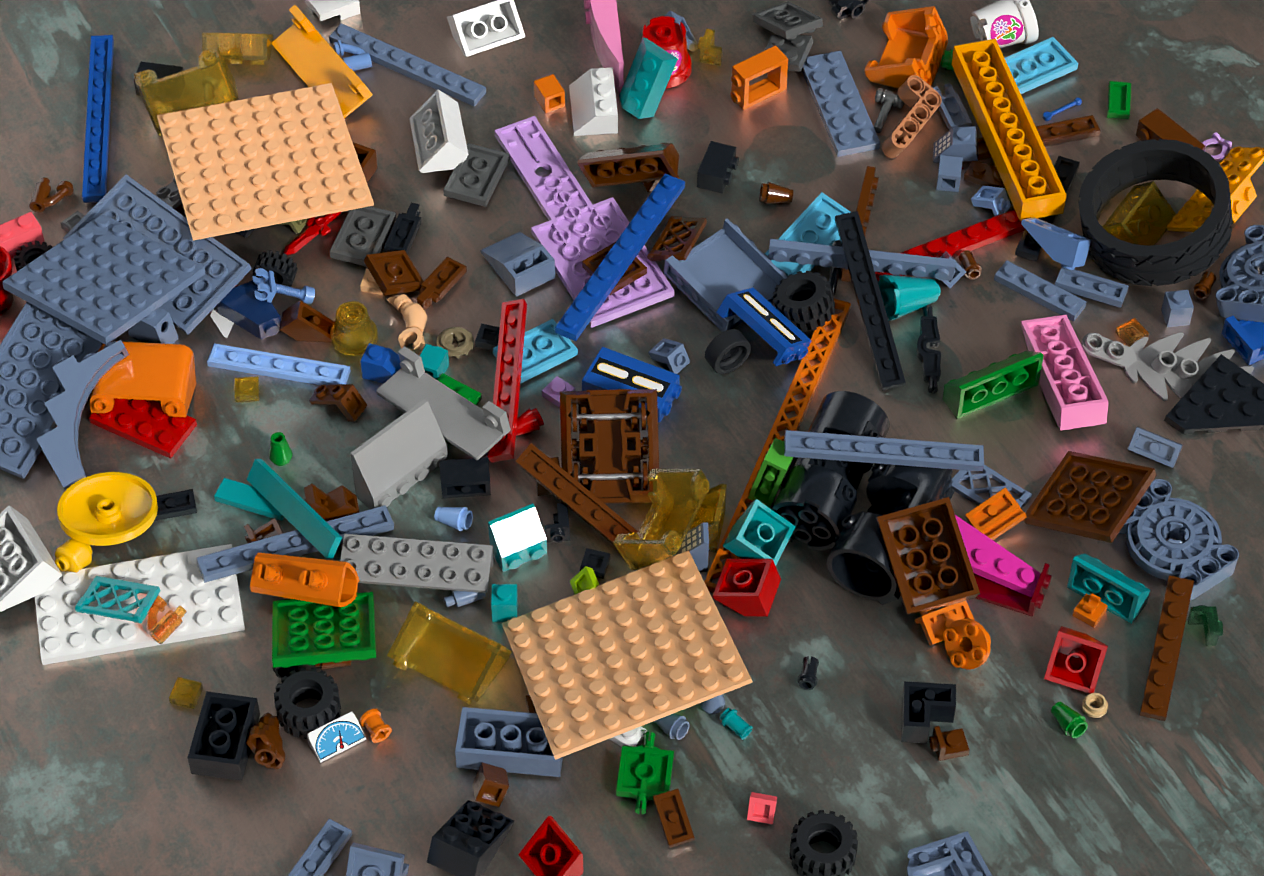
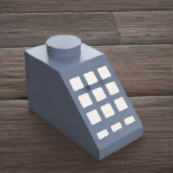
M976 126L954 127L935 141L933 163L940 162V155L963 157V161H978L979 143Z
M708 522L701 523L679 536L677 547H673V556L689 551L699 572L708 571Z

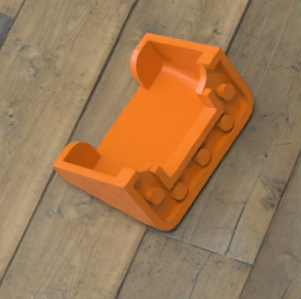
M935 6L888 12L882 24V30L886 34L888 42L879 64L877 61L871 60L865 66L866 78L870 82L899 89L910 76L916 75L932 87L943 52L948 44L947 31Z
M123 342L129 355L115 364L98 381L91 392V413L110 412L113 409L115 398L161 401V407L165 414L173 417H186L196 386L193 351L186 345ZM102 344V345H101V347H100V349L98 350V352L101 351V350H103L105 344Z

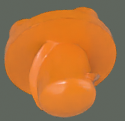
M969 618L960 619L953 622L943 632L946 652L954 667L971 670L982 666L987 661L990 654L991 638L989 633L977 621Z

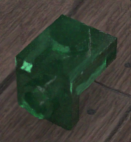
M1199 605L1190 608L1187 619L1188 624L1203 625L1206 646H1216L1219 636L1223 635V623L1218 621L1216 606Z

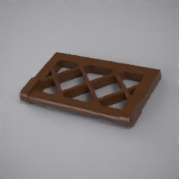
M671 216L653 248L648 253L647 258L650 261H661L673 255L677 260H686L706 226L707 219ZM684 229L686 230V232L681 233V234H679V235H676V234H675V233H677V232H679V231H682V230H684ZM676 242L679 243L678 245H675V246H673V247H671V248L668 247L669 245H671V244H673V243H676Z

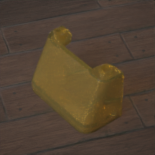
M218 46L204 50L199 55V66L160 79L152 70H144L134 74L135 83L158 135L162 136L157 115L239 100L235 80Z
M651 469L647 479L653 481V492H649L648 497L653 504L638 533L618 534L614 541V545L631 570H640L677 554L710 488L709 481L701 469Z
M415 601L387 656L394 659L392 665L404 671L409 667L458 692V699L471 704L473 700L479 701L508 661L512 651Z

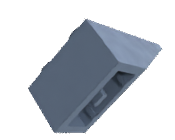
M521 232L480 250L481 254L516 297L555 278L554 258L542 244Z

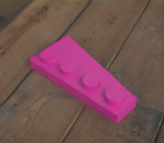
M955 515L973 573L1032 597L1040 572Z

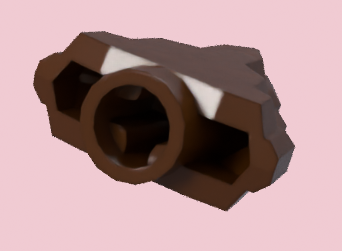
M268 712L251 728L246 743L254 752L255 760L258 764L264 765L266 768L278 770L282 768L285 761V752L279 734L278 717Z

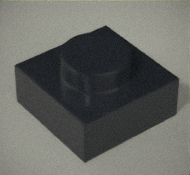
M481 323L475 339V347L493 350L494 347L498 346L500 327Z
M586 548L580 571L587 566L593 568L597 578L604 579L610 562V553Z

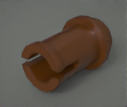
M969 250L960 253L958 258L966 271L964 275L971 280L977 279L981 275L982 268L976 263L973 253Z
M1205 271L1200 281L1194 285L1193 294L1196 298L1203 300L1211 295V288L1217 279L1213 272H1210L1208 278H1206L1208 271Z

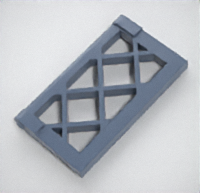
M984 465L982 474H971L969 470H959L952 478L953 483L951 487L955 492L977 506L986 501L978 496V493H989V496L992 497V492H999L1005 487L1008 491L1012 490L1021 496L1019 499H1015L1020 508L1024 507L1032 497V493L1024 490ZM986 478L988 487L974 489L972 480ZM989 478H993L1004 486L991 487ZM969 480L971 489H967L959 483Z

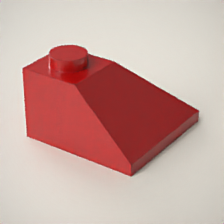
M1061 626L1056 636L1044 679L1089 694L1094 693L1108 645L1085 633Z

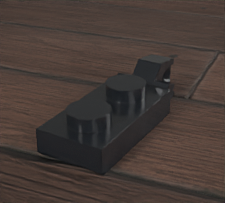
M411 202L406 213L398 214L385 243L384 252L405 250L408 255L422 221V217H419L421 213L419 211L420 204Z

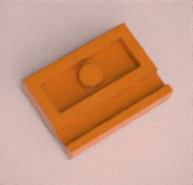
M1006 487L965 514L971 526L992 540H995L1027 518L1026 513L1022 511Z

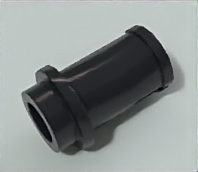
M809 656L803 658L802 671L797 680L799 686L804 690H812L818 683L816 674L819 660L812 656L810 664H808Z

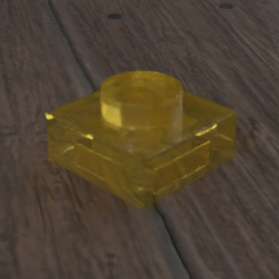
M258 376L235 378V402L259 401Z
M178 677L169 696L170 703L194 709L203 690L202 683Z

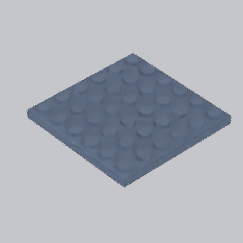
M101 214L2 282L3 288L8 292L106 345L205 275V267L122 223Z

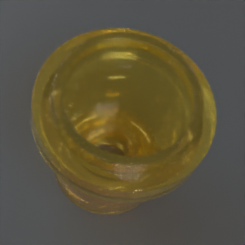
M356 301L340 305L336 311L335 323L331 329V342L334 348L342 354L356 356L364 354L369 343L376 345L378 340L377 327L370 319L367 308L362 303Z

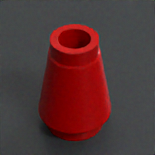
M529 408L517 417L516 436L540 430V427L544 425V421L537 408L532 410Z

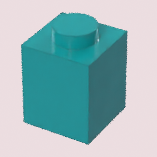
M425 345L420 354L425 373L437 380L442 373L445 374L449 366L448 350L440 346Z
M492 584V622H506L518 617L517 584Z

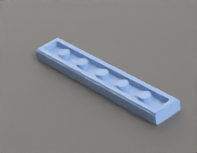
M215 343L207 360L209 367L315 385L346 384L351 372L350 366Z

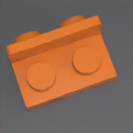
M967 601L944 606V608L939 610L920 612L921 617L915 619L916 624L921 623L928 643L931 646L944 641L943 632L953 622L964 618L974 620Z

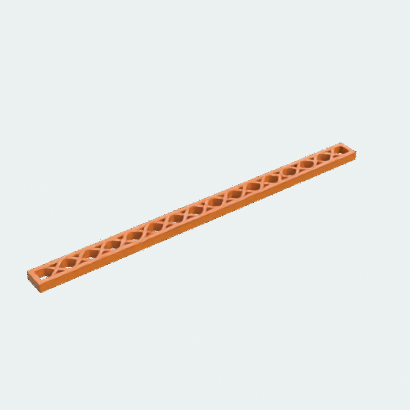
M834 298L835 309L842 310L843 312L831 315V320L826 321L823 326L826 327L832 324L834 329L826 332L823 327L819 326L817 330H814L811 337L812 342L807 348L808 353L800 362L704 582L709 592L714 593L717 584L712 583V580L720 577L724 566L721 560L729 557L731 559H740L723 547V544L732 526L746 511V504L753 502V500L748 499V496L774 439L777 438L784 441V436H780L778 431L786 428L790 431L799 430L851 310V303ZM825 342L827 345L826 347L819 349L816 345L818 343ZM818 359L820 363L813 366L808 362ZM807 376L811 377L812 381L803 383L801 378ZM802 393L805 398L796 401L793 396ZM795 411L797 416L788 419L786 413Z

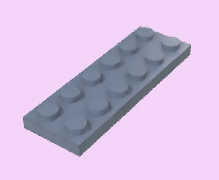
M835 51L807 57L801 70L837 157L880 149L879 138L842 52Z

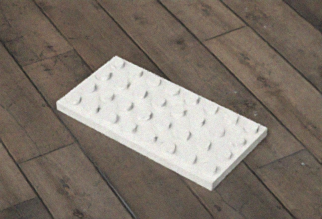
M232 544L81 569L77 573L70 571L61 572L62 576L44 593L35 596L42 664L47 665L245 631L237 574L204 583L197 566V557L230 549ZM95 576L158 586L161 590L141 624L75 611L76 604L81 596L83 597ZM100 586L97 592H100L108 587ZM121 589L116 591L118 596L128 592ZM112 592L99 599L101 604L115 598ZM144 593L137 594L139 600L147 595ZM132 596L120 602L122 608L136 602V599ZM97 600L91 602L89 606H98ZM117 603L107 609L117 611L120 608ZM138 608L131 610L127 613L135 614Z

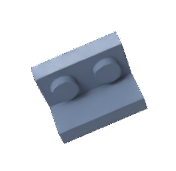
M353 842L350 846L346 876H407L409 864L404 863L405 854Z

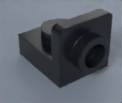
M557 503L558 513L553 514L554 524L544 526L547 543L571 541L568 509L563 503Z

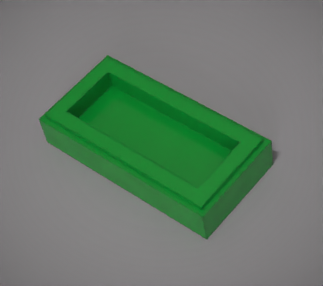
M1109 81L1107 118L1129 120L1131 83Z

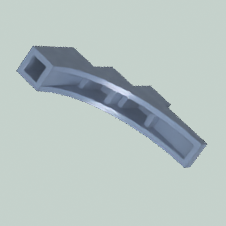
M121 340L106 344L103 350L86 355L79 363L73 355L60 359L52 367L65 391L51 395L44 404L58 427L46 429L36 440L65 490L75 482L87 477L82 466L78 448L81 415L87 399L98 381L115 364L129 355Z

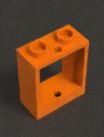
M775 45L732 66V87L730 93L732 101L745 110L786 90L787 56ZM767 73V78L749 86V81Z

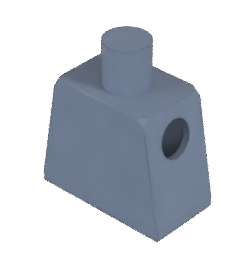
M160 307L128 329L129 336L143 343L174 344L179 338L170 313Z

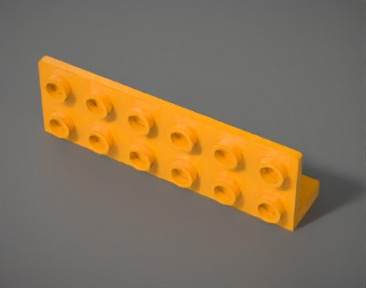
M293 5L289 11L294 16L291 19L294 24L272 41L271 44L308 87L332 83L345 119L373 94L314 28L296 5Z

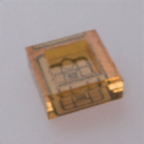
M1136 318L1116 327L1115 331L1129 347L1141 338L1149 336V332Z

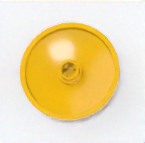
M122 472L98 473L75 482L62 494L57 505L58 520L62 530L78 542L96 546L115 545L136 538L152 525L158 512L157 497L151 485L138 476Z

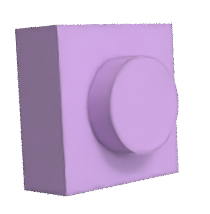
M556 376L542 390V397L560 408V391H575V387Z

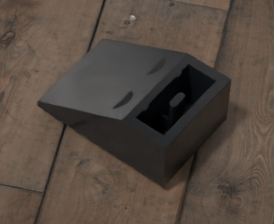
M468 800L432 836L427 863L455 876H481L512 828L514 820L502 813L483 807L477 802Z

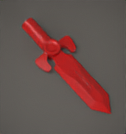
M341 212L327 214L319 218H310L307 222L309 227L285 246L284 253L289 255L298 252L316 237L319 231H321V236L330 233L331 229L327 225L338 217Z

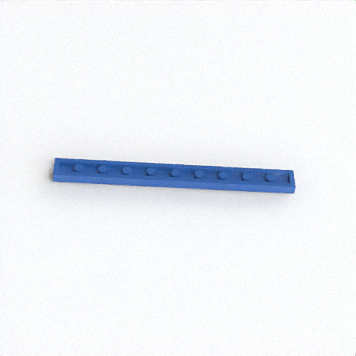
M113 35L91 36L82 189L83 203L99 202L107 194L114 49Z
M664 174L555 326L556 334L577 341L685 188V181Z

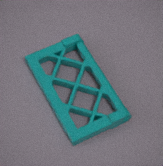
M95 576L83 597L81 596L76 604L75 611L141 624L161 590L158 586ZM100 586L108 587L100 592H97ZM119 589L128 591L120 596L116 593ZM112 592L114 593L115 598L101 604L99 598ZM139 593L147 594L146 597L140 600L137 596ZM132 596L135 597L136 602L122 608L120 602ZM97 600L98 606H89L91 602ZM117 603L120 608L117 611L107 609ZM138 608L135 614L127 613L131 610Z

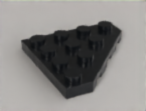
M1221 354L1165 416L1164 421L1182 434H1193L1194 431H1207V433L1227 432L1228 429H1241V431L1260 430L1264 428V383Z

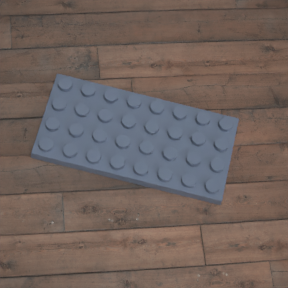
M127 174L63 237V239H66L101 214H104L204 266L205 275L160 306V308L170 313L174 325L187 335L252 269L249 263L213 237L193 241L186 217Z
M26 302L0 344V469L22 479H25L42 450L36 438L40 437V434L46 429H54L57 426L44 404L51 395L65 391L52 367L60 359L73 355L79 363L86 355L97 353L103 344L29 302Z

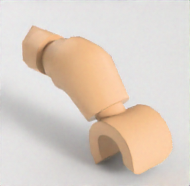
M405 294L392 295L387 301L403 315V319L406 322V330L398 337L400 347L403 348L405 346L407 348L409 344L413 343L415 353L420 356L426 345L423 337V331L427 322L426 312L420 304L412 302Z

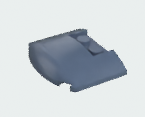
M968 831L908 851V858L910 859L907 867V876H992Z

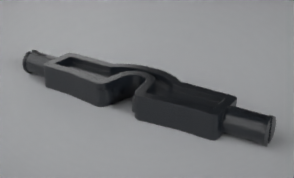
M926 305L923 307V316L920 319L921 335L918 338L916 352L923 365V380L928 381V392L932 393L933 389V393L938 392L937 382L940 381L941 352L928 348L940 345V335L937 317L933 316L932 313L933 308L929 305L927 309Z

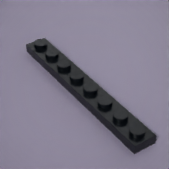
M858 211L836 215L835 223L882 391L905 386L906 381Z

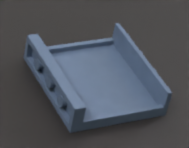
M728 218L725 219L723 228L694 247L686 260H677L673 255L666 259L663 271L721 332L731 330L743 322L737 314L722 318L716 313L727 294L754 288L765 299L772 302L776 285H779L782 279L787 278L785 272L779 270L768 259V256L763 254L756 247L755 243L748 239L741 232L740 228Z

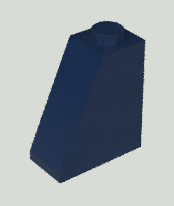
M252 280L234 287L218 303L216 310L218 314L262 340L281 332L279 330L281 318L272 302L256 299L254 291H258V287Z

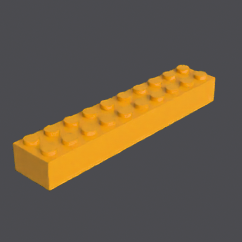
M991 39L954 46L952 67L1019 220L1063 214L1066 201L1065 190L997 40Z

